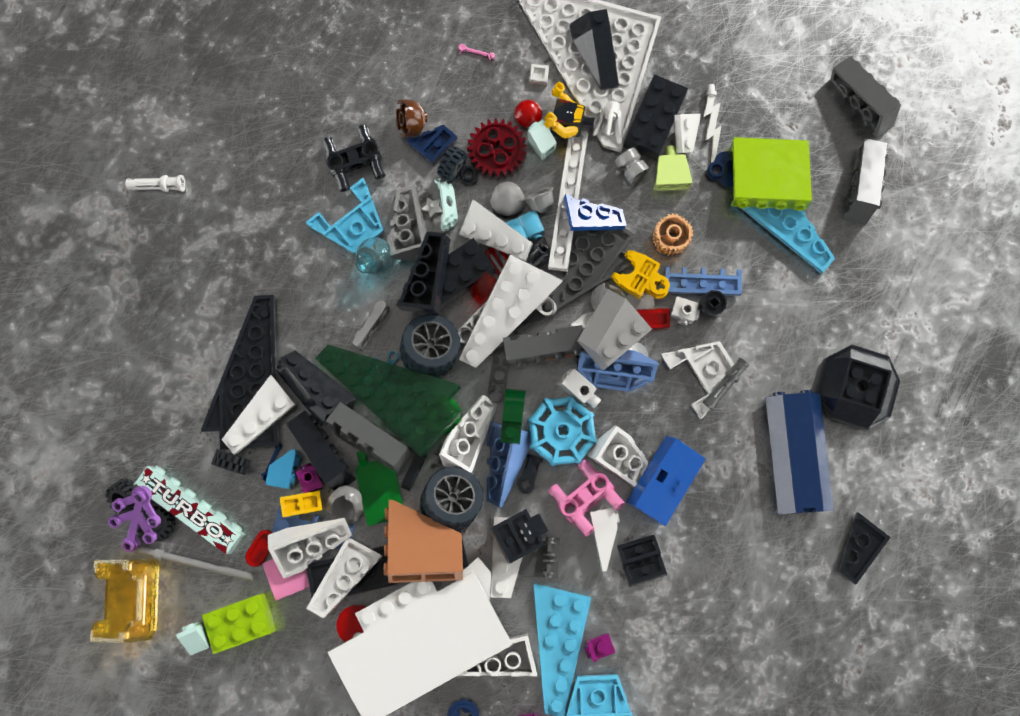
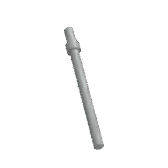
M140 546L138 554L152 557L153 560L157 561L165 560L252 582L255 577L254 573L167 553L159 548L154 550Z

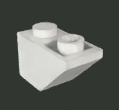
M478 557L463 570V577L475 572L490 601L492 571Z

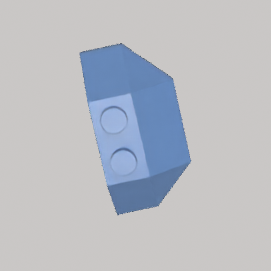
M584 350L581 351L577 371L595 387L630 392L646 383L654 381L658 362L637 351L627 350L602 371Z

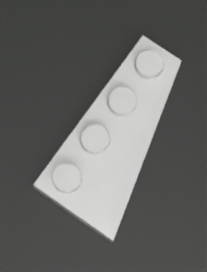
M272 375L269 376L222 438V441L234 455L238 454L296 406L295 402Z
M351 538L346 539L306 609L326 619L383 556Z

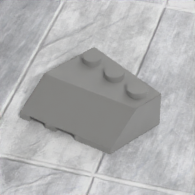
M608 289L577 341L603 371L651 331L652 328L626 298Z

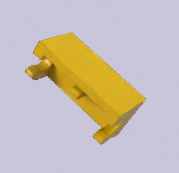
M320 491L280 497L282 517L322 511Z

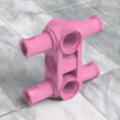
M585 459L578 465V468L588 478L584 484L569 496L560 489L558 484L553 485L548 490V493L558 503V509L570 523L576 524L584 536H588L595 528L584 517L585 513L602 499H606L615 511L622 508L625 502L614 491V485L601 471H597ZM600 481L606 482L603 488L596 487ZM568 507H576L573 513H566Z

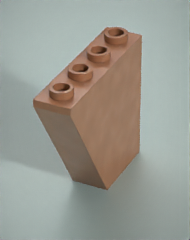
M389 500V507L385 508V520H388V526L384 528L385 538H388V544H384V556H388V563H384V576L388 575L389 583L463 580L462 534L394 500Z

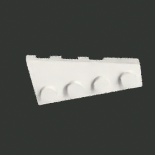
M472 200L459 235L469 239L474 238L479 243L526 261L533 243L477 201Z
M494 517V526L508 518ZM494 536L491 598H511L522 558L508 564Z

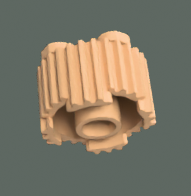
M674 213L672 215L668 214L667 217L660 219L653 231V244H655L656 250L660 254H667V256L675 254L677 256L678 253L681 254L687 249L692 240L693 227L687 223L688 220L685 221V218H681L677 213L676 215Z

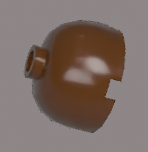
M399 100L397 104H400V109H396V123L398 130L402 129L403 134H400V136L405 138L418 135L422 132L425 123L428 121L427 112H424L423 107L414 100Z

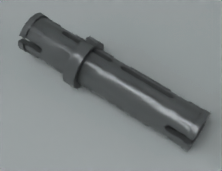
M739 358L733 367L725 372L723 379L703 401V404L713 410L731 386L739 381L740 375L749 364L744 359ZM737 370L736 374L731 378L729 382H727V380ZM722 386H725V387L722 389V391H721V392L717 395V397L715 398L714 396L718 393V391L722 388Z

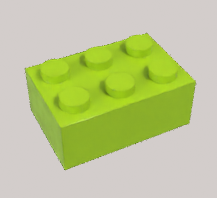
M265 593L202 615L213 654L277 631Z

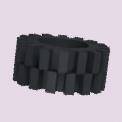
M217 449L211 464L246 475L251 460Z
M127 478L118 480L106 490L105 497L108 498L106 500L107 503L112 504L118 498L123 499L131 496L132 490L138 487V485H133L134 481H128ZM135 503L127 505L119 512V515L133 510Z
M152 506L156 515L162 520L161 529L155 532L157 539L154 542L163 541V539L169 537V534L173 533L172 528H175V525H173L175 518H172L173 514L162 506ZM142 511L143 515L147 520L149 518L147 513L145 511ZM139 525L137 533H140L141 535L139 536L142 538L144 532Z

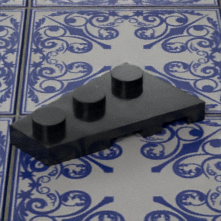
M859 512L855 514L838 569L842 576L855 585L891 538Z

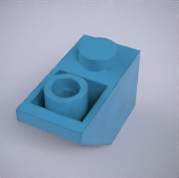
M292 449L270 464L265 485L293 489L298 480L296 474L297 466H300L302 460L300 451Z

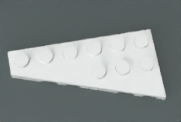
M509 255L459 360L476 368L503 342V338L508 337L563 280Z

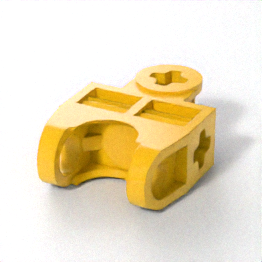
M627 250L624 256L631 261L634 271L630 274L613 272L611 279L625 292L639 300L645 292L656 299L664 298L668 294L670 283L666 277L657 273L660 269V263L644 254ZM663 285V288L656 289V286Z

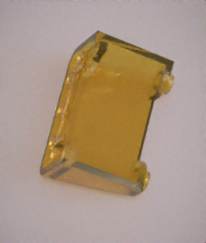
M155 559L94 560L95 577L100 580H106L104 620L96 621L91 627L90 642L132 643L152 639L157 627L159 575L157 561Z

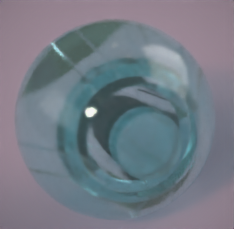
M371 237L361 242L357 248L356 268L361 273L380 275L388 271L393 264L394 258L391 256V247L384 239Z

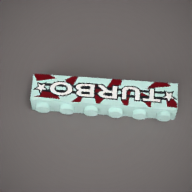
M157 465L155 467L147 466L133 485L137 484L138 486L148 487L152 492V500L223 553L232 554L246 535L242 532L243 528L234 522L232 524L226 520V515L220 511H213L210 503L203 499L201 501L195 497L197 494L189 488H186V490L180 486L181 482L174 477L169 478L166 476V471Z

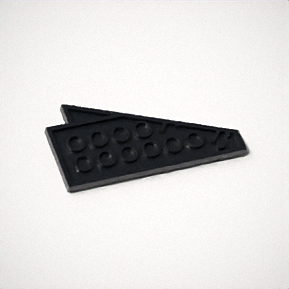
M274 295L254 296L202 425L201 432L219 431L220 450H230L222 441V438L269 376L272 375L278 382L276 372L277 344ZM279 420L244 449L279 446Z

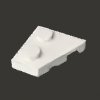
M701 114L674 115L676 153L693 152Z

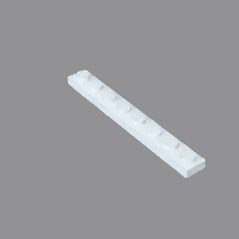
M582 131L580 137L568 138L548 265L549 270L568 272L574 231H570L564 196L568 194L572 195L574 199H579L588 131Z

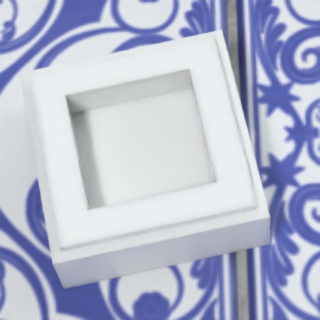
M531 64L529 84L548 85L549 65Z

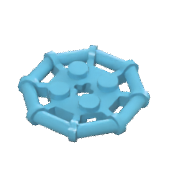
M573 396L553 399L544 398L538 409L527 419L531 450L534 449L551 466L582 463L584 456L598 440L595 436L593 420L595 415L577 402ZM567 405L564 411H555L553 406ZM573 407L584 417L579 419L571 412V408ZM548 409L550 412L548 418L544 422L539 421L540 417ZM585 420L588 436L583 434L581 428L582 422ZM537 425L542 427L543 439L538 441ZM565 426L567 434L560 435L558 427L562 428ZM581 439L585 440V444L577 452L576 445ZM546 442L554 449V454L549 453L541 444ZM570 450L572 453L571 456L558 457L559 451Z

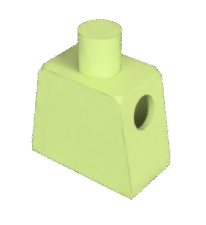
M666 146L664 148L665 155L659 156L657 160L654 191L689 189L692 184V178L686 156L684 154L676 155L675 146Z

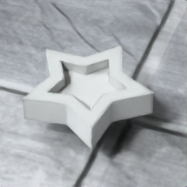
M427 198V204L421 210L429 213L432 219L435 214L443 213L439 207L441 200L433 201Z

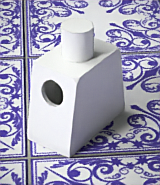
M575 368L567 370L556 383L558 387L569 396H573L580 404L587 402L591 407L595 408L601 401L594 394L597 388ZM581 387L584 389L583 394L580 393Z

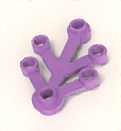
M146 486L134 488L131 496L123 499L118 498L111 504L114 511L120 512L127 505L135 503L133 510L120 515L114 514L108 519V524L112 528H117L122 522L131 519L128 535L123 539L121 545L122 549L126 552L135 551L141 544L140 539L136 536L139 525L144 532L142 538L146 544H152L157 539L156 533L151 528H156L161 523V519L156 515L150 504L152 492ZM143 509L145 510V512L147 513V515H148V517H149L147 520H146L145 516H144L143 513H142V510H143Z

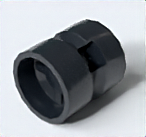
M718 290L707 292L699 301L698 309H700V315L708 320L717 318L726 309L727 299Z

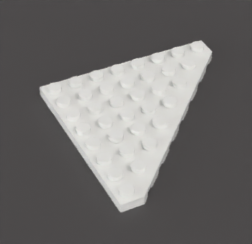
M518 0L576 102L586 107L585 116L595 118L593 131L600 117L601 109L605 107V103L607 101H615L620 104L619 111L622 112V144L618 143L617 118L612 121L610 134L606 135L608 120L604 116L596 136L603 148L621 153L661 17L601 0ZM607 9L619 81V87L600 90L586 62L581 58L580 52L572 42L569 27L570 23L584 14Z

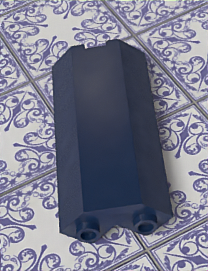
M802 390L796 394L774 392L773 396L766 397L778 514L834 511L820 393H812V390Z

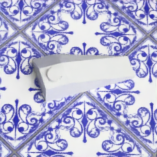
M345 518L295 526L269 534L268 549L284 579L303 572L314 560L318 561L322 558V554L329 549L337 547L352 536V533Z

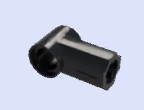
M541 242L537 243L530 250L525 262L535 267L539 266L550 255L548 247Z

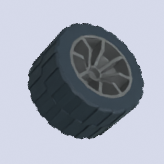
M428 313L412 319L404 329L399 348L403 365L418 377L437 378L447 373L455 363L461 345L457 328L446 317L439 316L438 314Z
M458 467L439 469L435 474L431 475L420 497L421 514L457 532L463 531L471 525L482 508L484 500L482 486L479 480L471 472L466 471V469Z

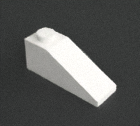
M614 508L589 512L591 525L595 528L593 535L602 572L607 571L618 528L617 523L620 522L618 511H614Z

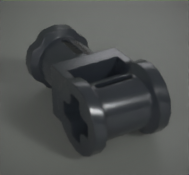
M527 454L526 457L528 459L525 468L517 480L518 489L523 494H529L534 490L540 463L544 460L532 454ZM529 480L531 487L527 486L526 489H523L521 482Z

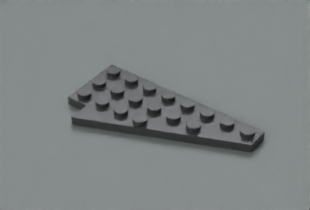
M626 228L624 230L574 231L568 272L549 270L550 256L540 268L563 280L549 295L556 304L557 310L611 279L613 272L621 273L633 266L631 261L624 255L627 252L625 248L635 234ZM545 303L542 309L544 312H550L553 306L551 303ZM535 309L513 333L519 334L546 318V316Z

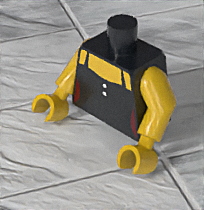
M557 82L551 93L554 97L559 96L560 98L556 101L554 112H549L544 117V125L547 128L551 127L550 132L553 137H562L564 139L580 137L583 127L594 128L595 118L585 116L586 107L572 101L566 93H563L565 90L564 85L561 82Z

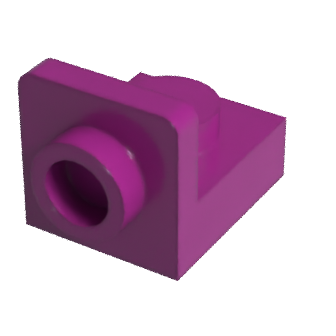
M609 633L586 640L587 646L584 647L587 658H592L593 662L615 653Z

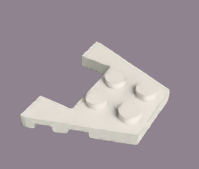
M720 341L669 353L666 352L660 355L669 370L687 361L705 389L707 395L691 404L699 419H702L710 410L703 404V401L723 379L725 372L734 365ZM737 370L732 374V376L727 380V382L731 380V378L736 374ZM722 386V388H721V389L718 391V393L714 396L715 398L717 397V395L722 391V389H723L725 386Z

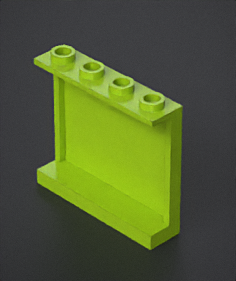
M733 138L730 153L733 154L734 199L731 206L739 208L756 207L758 209L776 208L778 210L795 209L797 211L809 207L812 202L809 140Z

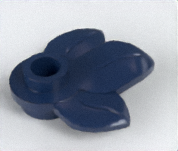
M729 151L720 152L715 157L714 162L708 166L707 175L712 180H718L723 186L734 187L733 160H730ZM713 170H718L719 174H714Z

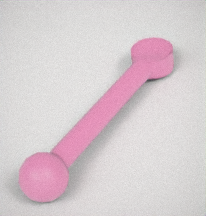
M465 44L459 45L460 52H472L486 56L490 60L495 58L493 52L486 53L468 48Z

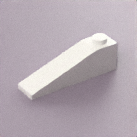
M481 395L446 437L439 454L443 466L463 468L472 473L498 406L497 403Z
M613 426L602 435L587 455L594 462L634 488L649 464L643 452L634 443L633 438L617 426Z

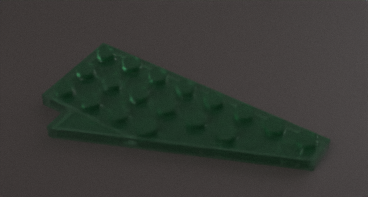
M327 345L315 358L420 457H423L462 415L449 402L461 389L456 383L332 345Z

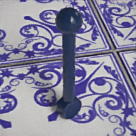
M280 442L279 446L275 447L266 471L261 474V479L264 481L267 478L269 465L274 462L278 451L282 448Z

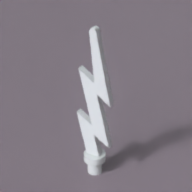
M708 84L707 91L705 92L707 99L703 117L710 114L705 141L712 137L711 163H713L717 154L721 126L715 129L720 103L713 106L717 91H715L714 84Z

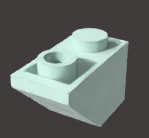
M543 119L540 122H534L528 130V145L541 160L555 151L557 145L549 128L545 127Z
M200 621L182 627L183 632L176 634L178 640L190 655L211 647L205 625H201Z

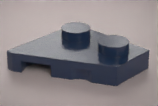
M441 125L432 131L423 132L421 136L412 139L410 137L406 142L434 165L458 138L445 125Z

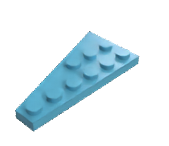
M741 208L820 274L835 259L824 240L820 239L816 233L814 225L805 216L804 210Z
M533 583L545 714L553 716H565L591 597Z

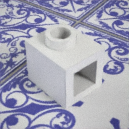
M676 297L670 312V319L677 320L676 323L680 325H691L699 317L700 309H697L699 303Z

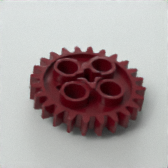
M495 118L494 123H491L488 119L486 126L481 122V129L475 127L476 134L470 133L472 139L468 140V145H470L467 147V152H470L468 158L473 159L471 165L477 164L476 170L482 169V175L489 172L490 178L493 174H496L498 179L500 173L507 177L508 171L514 174L513 168L519 170L518 163L523 164L524 159L522 157H526L524 150H527V145L524 144L526 138L522 137L523 132H517V125L512 128L511 121L506 125L504 119H502L501 123H498L497 118ZM496 134L498 137L491 139L489 135ZM507 142L514 144L512 147L505 146ZM486 149L489 153L483 155L480 151ZM501 157L505 159V162L498 163L496 161L498 158Z

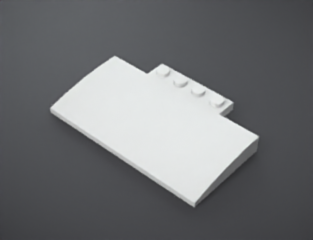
M472 572L463 577V580H457L437 591L433 581L411 582L360 610L355 615L364 632L332 649L328 654L360 715L386 716L510 647L512 643L475 572Z

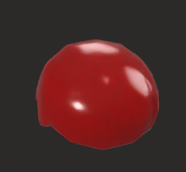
M533 100L521 101L515 107L514 118L519 126L529 128L534 122H540L542 119V109Z

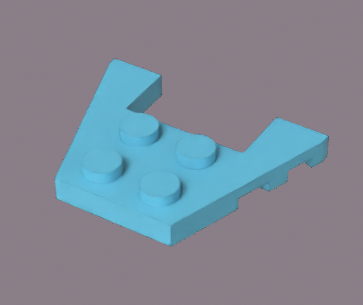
M364 178L350 187L361 203L335 224L330 226L319 212L306 221L310 228L354 255L384 233Z
M617 674L576 676L566 716H633Z

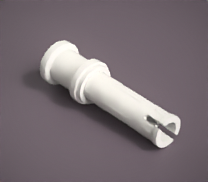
M163 175L160 178L142 179L127 178L125 185L128 191L161 189L164 192L169 190L183 192L185 190V179L183 175H178L177 177Z

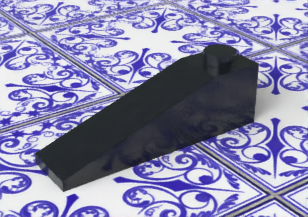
M607 9L588 12L569 24L572 42L580 52L583 61L586 62L600 90L619 87Z

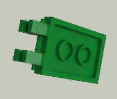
M361 451L356 452L359 465H356L355 473L359 491L362 495L367 526L387 522L388 520H385V508L389 507V500H394L404 505L397 473L378 461L368 462L365 453Z

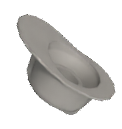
M546 187L540 189L525 199L519 200V202L525 200L532 211L544 213L554 202L552 194L554 188Z

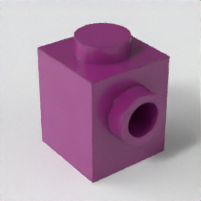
M311 463L301 466V470L296 472L303 493L318 491L326 487Z

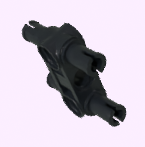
M367 124L356 128L361 143L337 151L333 137L322 139V144L327 154L325 157L326 164L331 176L336 179L340 192L350 190L346 173L370 165L375 180L386 176L381 164L382 156L377 142L372 139ZM369 150H375L373 154H367ZM340 162L339 166L332 167L333 163Z

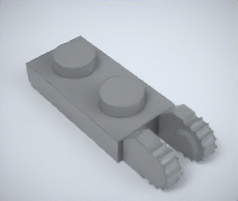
M380 300L376 302L373 306L374 312L367 316L362 329L355 333L352 344L359 350H364L384 321L387 313H389L390 308L385 301Z

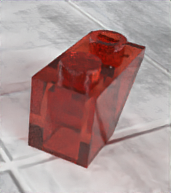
M484 272L469 289L470 296L479 307L488 300L497 282V279L492 274L489 276L487 272Z

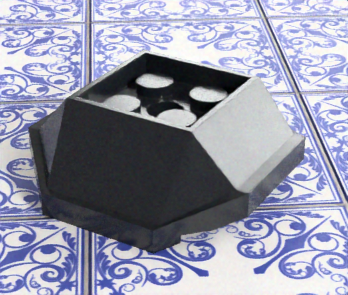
M850 345L823 359L814 393H820L822 408L830 419L869 430L891 418L900 379L889 356ZM858 382H860V383L863 384V386H864V390H863V391H860V390L858 389V387H857Z

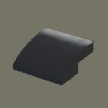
M655 534L617 546L629 587L667 576Z

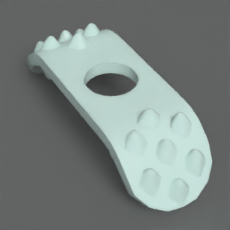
M434 178L433 181L437 183V189H440L443 209L440 228L442 231L447 232L454 228L458 220L454 188L447 180L443 181L441 178ZM446 197L451 200V207L446 203Z

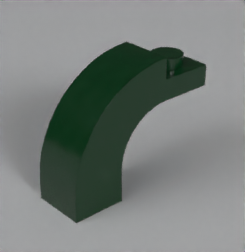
M506 388L500 443L520 445L526 390Z

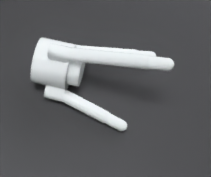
M607 101L605 103V107L601 109L593 136H596L604 116L608 120L606 135L610 134L612 121L617 118L618 143L622 144V112L619 111L620 104L618 102Z

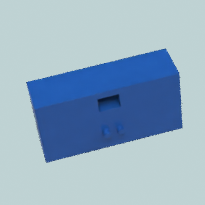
M665 436L626 503L653 521L666 526L706 458L677 438Z

